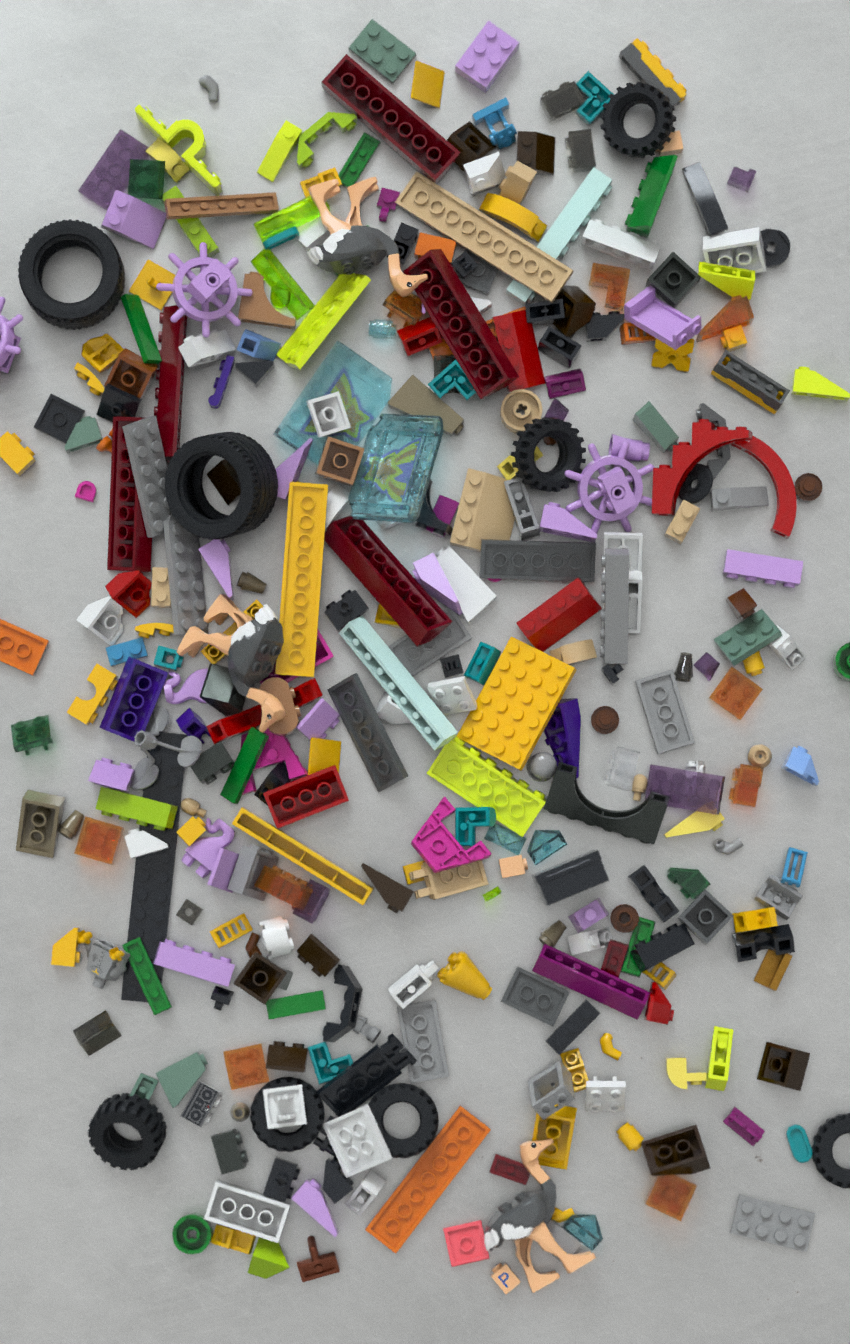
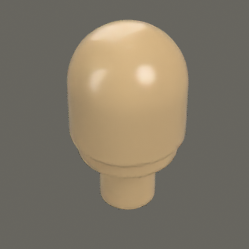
M637 774L632 779L631 791L634 792V801H640L641 794L645 793L647 788V778L642 774Z
M191 798L182 800L181 809L183 812L191 816H196L197 814L203 818L205 817L207 811L200 808L201 804Z

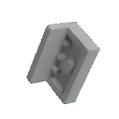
M770 875L762 885L755 900L767 908L775 907V913L788 920L803 895L795 888L781 883V879Z

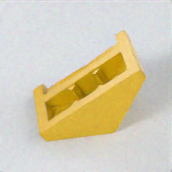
M107 333L85 342L82 345L81 356L100 373L110 369L115 364L118 355L124 348Z

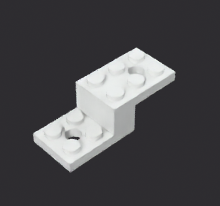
M604 532L603 555H605V549H629L628 633L640 634L643 533ZM602 585L603 592H605V585Z

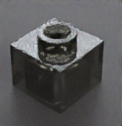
M186 899L176 915L193 926L203 909ZM189 908L193 911L191 916L186 915V910Z

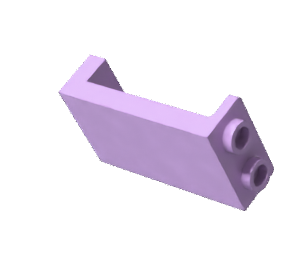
M648 286L624 304V319L675 350L686 344L702 328L701 316L697 315L691 319L656 298V289L652 286Z

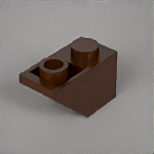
M744 588L726 599L737 619L741 617L746 619L753 615L754 609L758 606Z

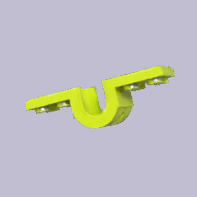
M139 104L135 108L137 119L157 139H161L172 149L184 138L194 140L193 144L181 157L185 160L184 163L208 189L219 196L222 193L220 178L214 172L210 174L206 169V164L202 161L206 156V141L201 127L194 121L184 119L176 120L166 130L167 127L161 120L158 119L156 121L152 116L153 113L146 106L143 108Z

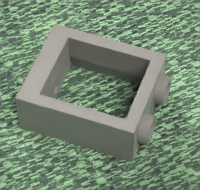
M253 844L250 847L242 845L227 889L264 901L279 857L273 856V851ZM258 855L260 857L254 875L252 877L249 888H247V884Z
M558 1061L528 1081L532 1107L543 1120L575 1100L571 1073L561 1061Z

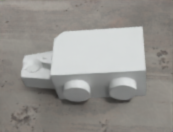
M433 960L425 966L423 964L420 966L416 964L388 988L390 995L402 1009L432 984L431 980L434 978L432 974L439 969L438 965Z

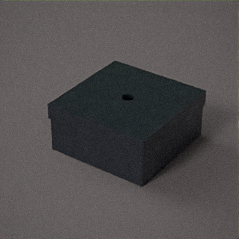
M591 850L531 875L544 904L547 906L609 881L598 850Z

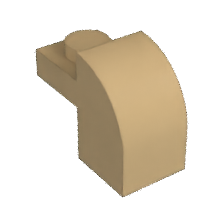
M592 639L574 642L549 651L550 656L568 665L597 658Z

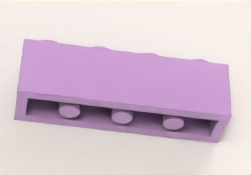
M727 549L723 574L727 575V578L730 579L744 577L746 578L745 581L748 582L763 580L765 581L764 584L767 585L782 583L784 584L783 587L795 588L801 581L803 561Z
M167 939L164 942H159L153 964L226 987L229 986L235 964H231V959L220 956V959L212 958V953L202 951L199 954L194 952L195 948L183 945V948L175 946L176 942Z

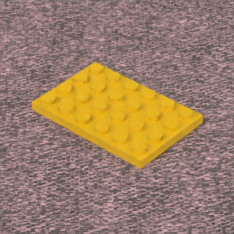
M511 636L476 699L477 709L469 712L457 737L522 771L577 669Z

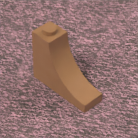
M258 272L245 274L243 288L251 289L253 294L251 296H241L238 319L245 323L295 330L296 319L281 314L268 301L264 290V276H261V273Z

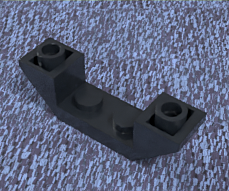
M338 964L334 971V983L348 986V989L344 994L345 1004L340 1014L341 1024L326 1022V1026L323 1028V1041L326 1042L337 1041L356 1025L362 987L349 966Z

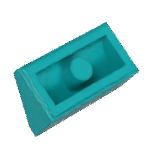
M480 641L464 676L481 685H485L501 651Z

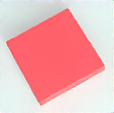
M481 1220L443 1228L452 1267L490 1259L484 1244V1231Z

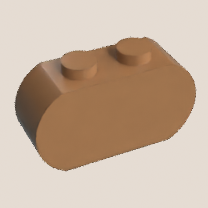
M273 677L265 680L259 689L275 696L283 704L286 711L283 719L268 727L269 731L277 736L289 735L295 731L299 723L298 717H301L299 706H294L293 699L296 698L293 687L289 688L288 683L281 678Z

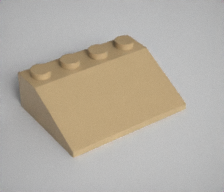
M468 468L450 545L480 552L481 539L510 540L515 519L504 485V481H507L505 478Z

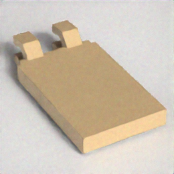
M482 860L434 873L427 863L424 862L423 865H420V870L409 873L410 880L424 877L427 888L414 891L416 899L429 895L430 899L436 900L488 885Z

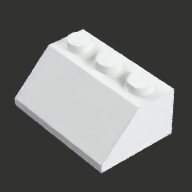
M759 227L703 237V253L706 263L754 270L755 273L767 271L763 240Z

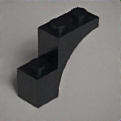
M414 472L408 493L411 495L414 503H417L416 508L418 512L412 516L411 520L420 529H433V533L444 536V534L451 535L453 528L439 520L432 509L430 490L433 481L427 476Z

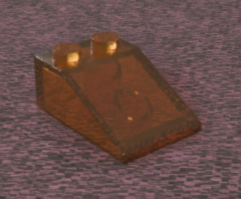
M739 295L731 298V302H728L698 333L697 343L719 336L724 330L739 325L742 327L751 325L754 315L747 296L742 297Z

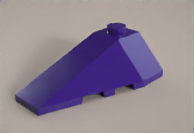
M578 698L561 699L544 729L547 738L545 742L547 746L550 745L553 756L557 761V766L560 761L577 767L576 778H579L581 715Z

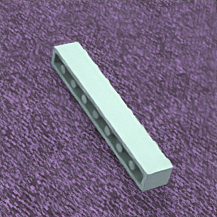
M593 167L537 248L556 260L560 256L564 257L569 250L568 244L571 241L575 242L578 238L580 227H585L591 219L590 213L593 210L596 212L602 203L600 199L603 195L607 196L612 190V179ZM514 279L506 289V294L524 306L527 302L531 303L537 295Z
M360 616L348 622L339 634L430 746L437 750L448 744L458 733L457 730L367 620Z

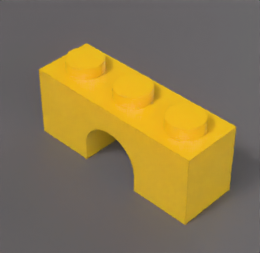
M96 663L87 678L96 687L95 696L91 700H82L76 696L67 713L86 725L93 724L98 717L97 710L100 706L104 707L108 700V692L115 689L118 683L116 680L118 676Z

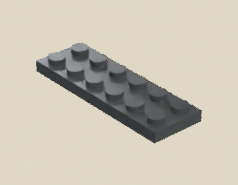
M481 539L479 577L574 581L580 578L582 581L594 582L596 543Z
M355 673L327 689L378 792L408 777L358 674Z

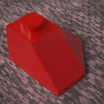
M140 571L118 573L105 586L111 598L136 618L150 605L149 593L152 582Z
M651 982L644 1020L668 1025V1022L673 1019L674 1010L671 1009L672 1005L658 984Z

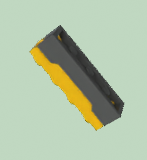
M636 38L620 52L619 58L640 82L652 85L662 91L670 99L669 102L674 108L685 100L687 95L685 87L673 79L674 75L669 69H664L659 57L650 53L648 45L643 40L640 41Z
M725 350L710 373L774 415L790 392V390Z

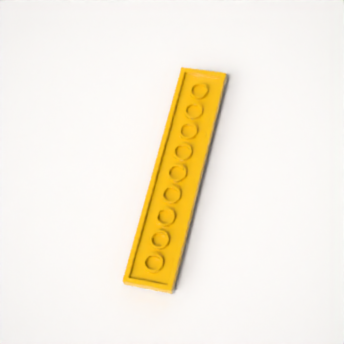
M289 483L279 623H281L283 628L284 643L281 653L276 660L275 674L314 677L328 485Z

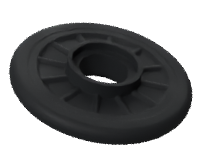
M697 463L681 486L678 495L682 501L686 500L691 504L702 501L712 488L713 476L711 470L706 465ZM695 479H698L697 486L692 488V482Z

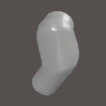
M209 75L200 77L199 84L209 90V101L217 102L218 84Z
M739 838L731 843L723 841V839H717L714 842V848L718 852L727 855L744 846Z

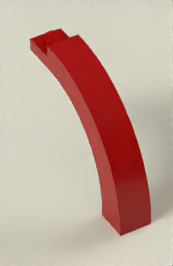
M753 435L752 440L749 442L739 441L729 444L755 458L770 475L777 496V511L770 531L788 539L794 526L797 503L794 483L783 460L770 446Z
M315 678L293 688L296 696L293 699L294 706L298 705L299 708L323 696ZM259 704L206 726L213 743L216 744L248 732L251 727H259L262 719V706Z

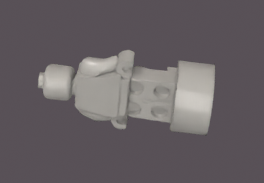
M357 1015L356 1025L352 1030L357 1035L361 1032L366 1036L367 1040L374 1043L381 1030L367 1024V1018Z

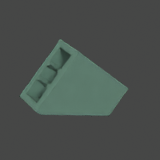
M650 401L635 413L633 421L663 453L667 450L671 452L673 445H678L676 442L679 439L678 435Z
M196 1052L156 1073L172 1108L178 1106L206 1071L205 1065L208 1062L204 1054L200 1055L199 1052Z

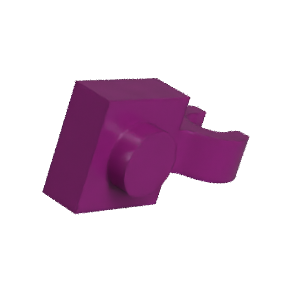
M384 187L381 188L377 207L381 208L379 221L386 223L389 210L395 212L397 207L395 201L400 196V192Z

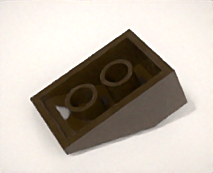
M362 863L361 867L384 901L389 904L387 908L395 913H398V911L403 912L414 891Z
M697 1125L641 1142L651 1176L694 1174L710 1169Z

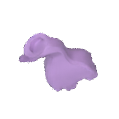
M208 668L193 672L178 693H175L173 688L180 683L181 677L178 673L169 671V675L173 678L166 680L164 683L166 702L181 704L187 700H196L200 703L208 704L199 697Z
M207 818L205 828L209 833H216L221 830L223 835L195 840L187 847L186 853L181 860L188 867L195 860H198L201 865L195 872L202 878H205L212 872L220 847L225 848L235 836V830L220 818L213 825H211V820Z

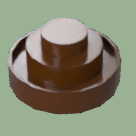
M813 473L802 474L794 483L796 495L803 501H813L822 492V482Z
M610 706L598 707L591 716L592 727L600 734L612 733L619 725L618 713Z
M627 904L615 907L610 917L614 929L622 933L633 931L639 922V915L636 909Z

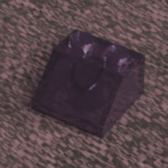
M310 879L309 882H304L300 890L303 894L300 900L296 898L291 909L294 910L293 914L314 924L331 889Z

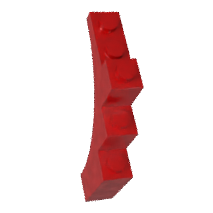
M698 419V422H692V445H690V442H679V445H673L672 468L670 465H659V468H653L652 514L655 516H675L676 501L681 486L696 464L709 453L722 446L739 441L752 440L753 433L747 430V427H736V430H728V427H717V430H715V425L708 419Z

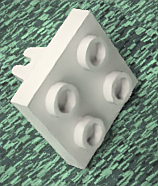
M465 676L428 683L430 695L444 716L477 709V702Z
M593 1076V1081H586L585 1111H624L625 1081H617L616 1076H612V1081H597V1076Z
M302 1084L263 1089L268 1129L307 1124Z

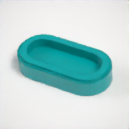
M297 227L289 228L266 239L262 244L265 250H271L296 238L299 235Z
M791 1125L786 1131L791 1152L796 1161L806 1163L813 1155L806 1131L800 1125Z

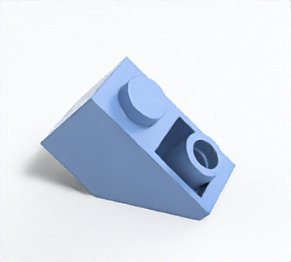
M245 329L236 350L254 358L274 361L281 343Z

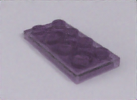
M120 129L78 192L107 211L115 190L124 193L148 159L149 155L145 151L149 147Z
M651 764L645 800L650 795V792L653 791L669 796L668 806L719 815L725 776Z

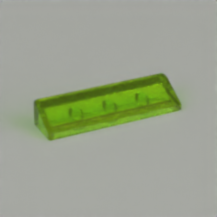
M310 195L253 225L263 243L266 239L292 227H299L319 217L320 213ZM326 201V206H327L328 210L330 211L329 204H328L327 201Z
M263 249L250 261L258 272L264 276L266 282L297 320L315 306L271 250Z

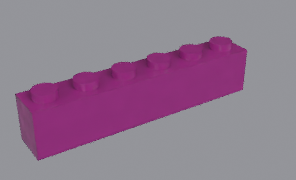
M544 944L532 969L537 974L637 1020L650 992L547 944Z

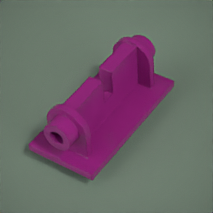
M736 1107L733 1108L723 1121L752 1146L760 1141L765 1132Z

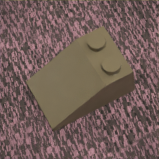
M27 790L22 798L16 851L49 858L54 857L59 826L63 817L65 797Z

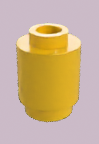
M759 651L743 660L747 674L751 673L753 677L763 673L762 669L765 666Z
M627 1122L616 1131L619 1135L618 1138L629 1151L632 1149L637 1151L642 1147L641 1142L644 1138L633 1125Z

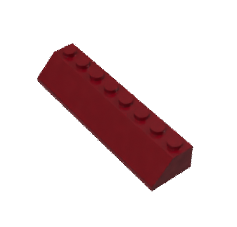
M347 54L321 82L322 88L348 111L355 114L363 124L432 182L437 184L460 155V151Z
M442 249L429 250L403 271L406 275H428V279L422 282L415 289V292L480 399H484L505 388L519 377Z
M177 305L164 307L163 313L160 312L159 323L163 324L162 331H159L158 342L161 343V350L158 351L162 361L160 362V369L156 371V380H159V388H155V399H158V407H154V416L157 418L164 455L168 462L173 458L177 449L180 448L185 360L178 347L184 343L183 340L187 334V316L185 314L175 323L170 320V317L179 309Z
M113 417L107 570L151 572L152 538H148L123 431V426L144 419V417Z
M357 513L330 523L325 531L324 541L417 647L433 640L453 622Z

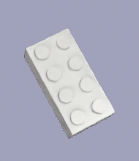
M217 1180L204 1219L278 1243L291 1204Z

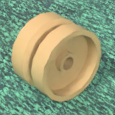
M525 389L514 390L507 394L502 401L500 410L501 422L505 428L517 434L519 431L526 430L524 428L526 423L533 424V419H541L543 409L540 399L536 394ZM519 410H523L525 413L524 415H521V413L517 412Z

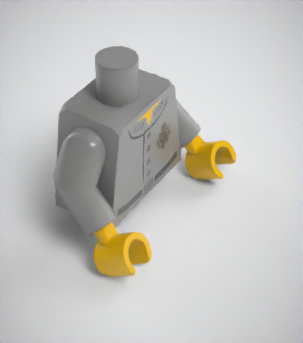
M82 930L77 933V939L79 942L84 943L87 950V971L95 974L92 985L104 988L106 980L117 981L126 971V963L130 953L107 941L92 940V933L89 931L85 933Z

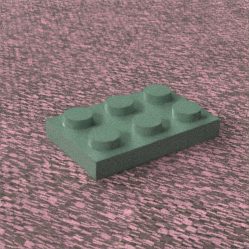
M373 19L349 46V50L392 84L416 56L412 49Z
M763 609L716 637L714 641L732 665L735 666L781 637L782 633Z

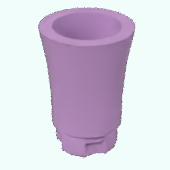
M614 434L611 435L608 455L618 456L622 443L628 441L630 446L625 457L626 460H648L650 443Z

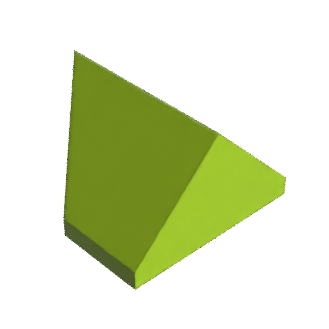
M259 1237L248 1273L267 1279L289 1269L279 1243Z

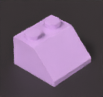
M321 698L296 728L309 740L311 738L325 739L327 736L325 732L329 728L333 729L340 722L338 719L340 714Z
M102 758L101 761L96 760L88 781L129 793L135 771L131 769L132 765L120 762V766L112 764L113 760Z

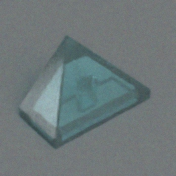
M497 823L489 827L484 837L485 840L516 855H519L527 839Z
M535 830L527 852L534 864L537 865L566 846L567 842L559 830Z
M571 1215L562 1226V1228L592 1251L603 1240L596 1215Z

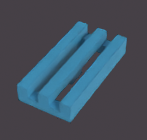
M791 847L788 848L781 883L788 882V885L792 886V884H795V887H800L808 852ZM795 853L790 877H787L791 854ZM802 855L798 877L794 879L798 857Z

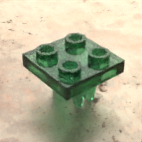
M130 159L128 195L135 198L163 200L165 161Z
M48 715L38 716L27 721H19L11 725L15 753L25 751L27 756L30 755L29 750L31 748L43 745L46 751L49 750L48 744L53 743Z

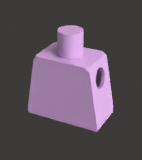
M597 898L568 916V918L579 933L606 917L609 912L600 898Z

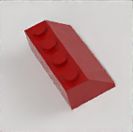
M526 310L492 317L496 339L519 376L507 386L508 392L545 384L533 325L527 323Z
M577 578L516 624L532 645L544 652L602 610V607L583 581Z
M335 765L263 793L277 829L349 801Z

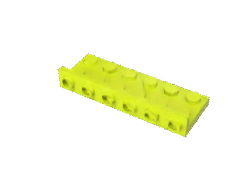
M339 274L277 352L276 356L289 367L301 369L371 279L362 274Z
M455 736L443 747L426 774L476 807H493L496 812V820L523 837L546 803L545 794L537 789L533 791L528 787L529 784L522 779L518 781L512 777V772L505 768L503 770L496 766L497 763L494 760L483 758L480 756L481 752L474 747L468 748L464 745L465 742Z

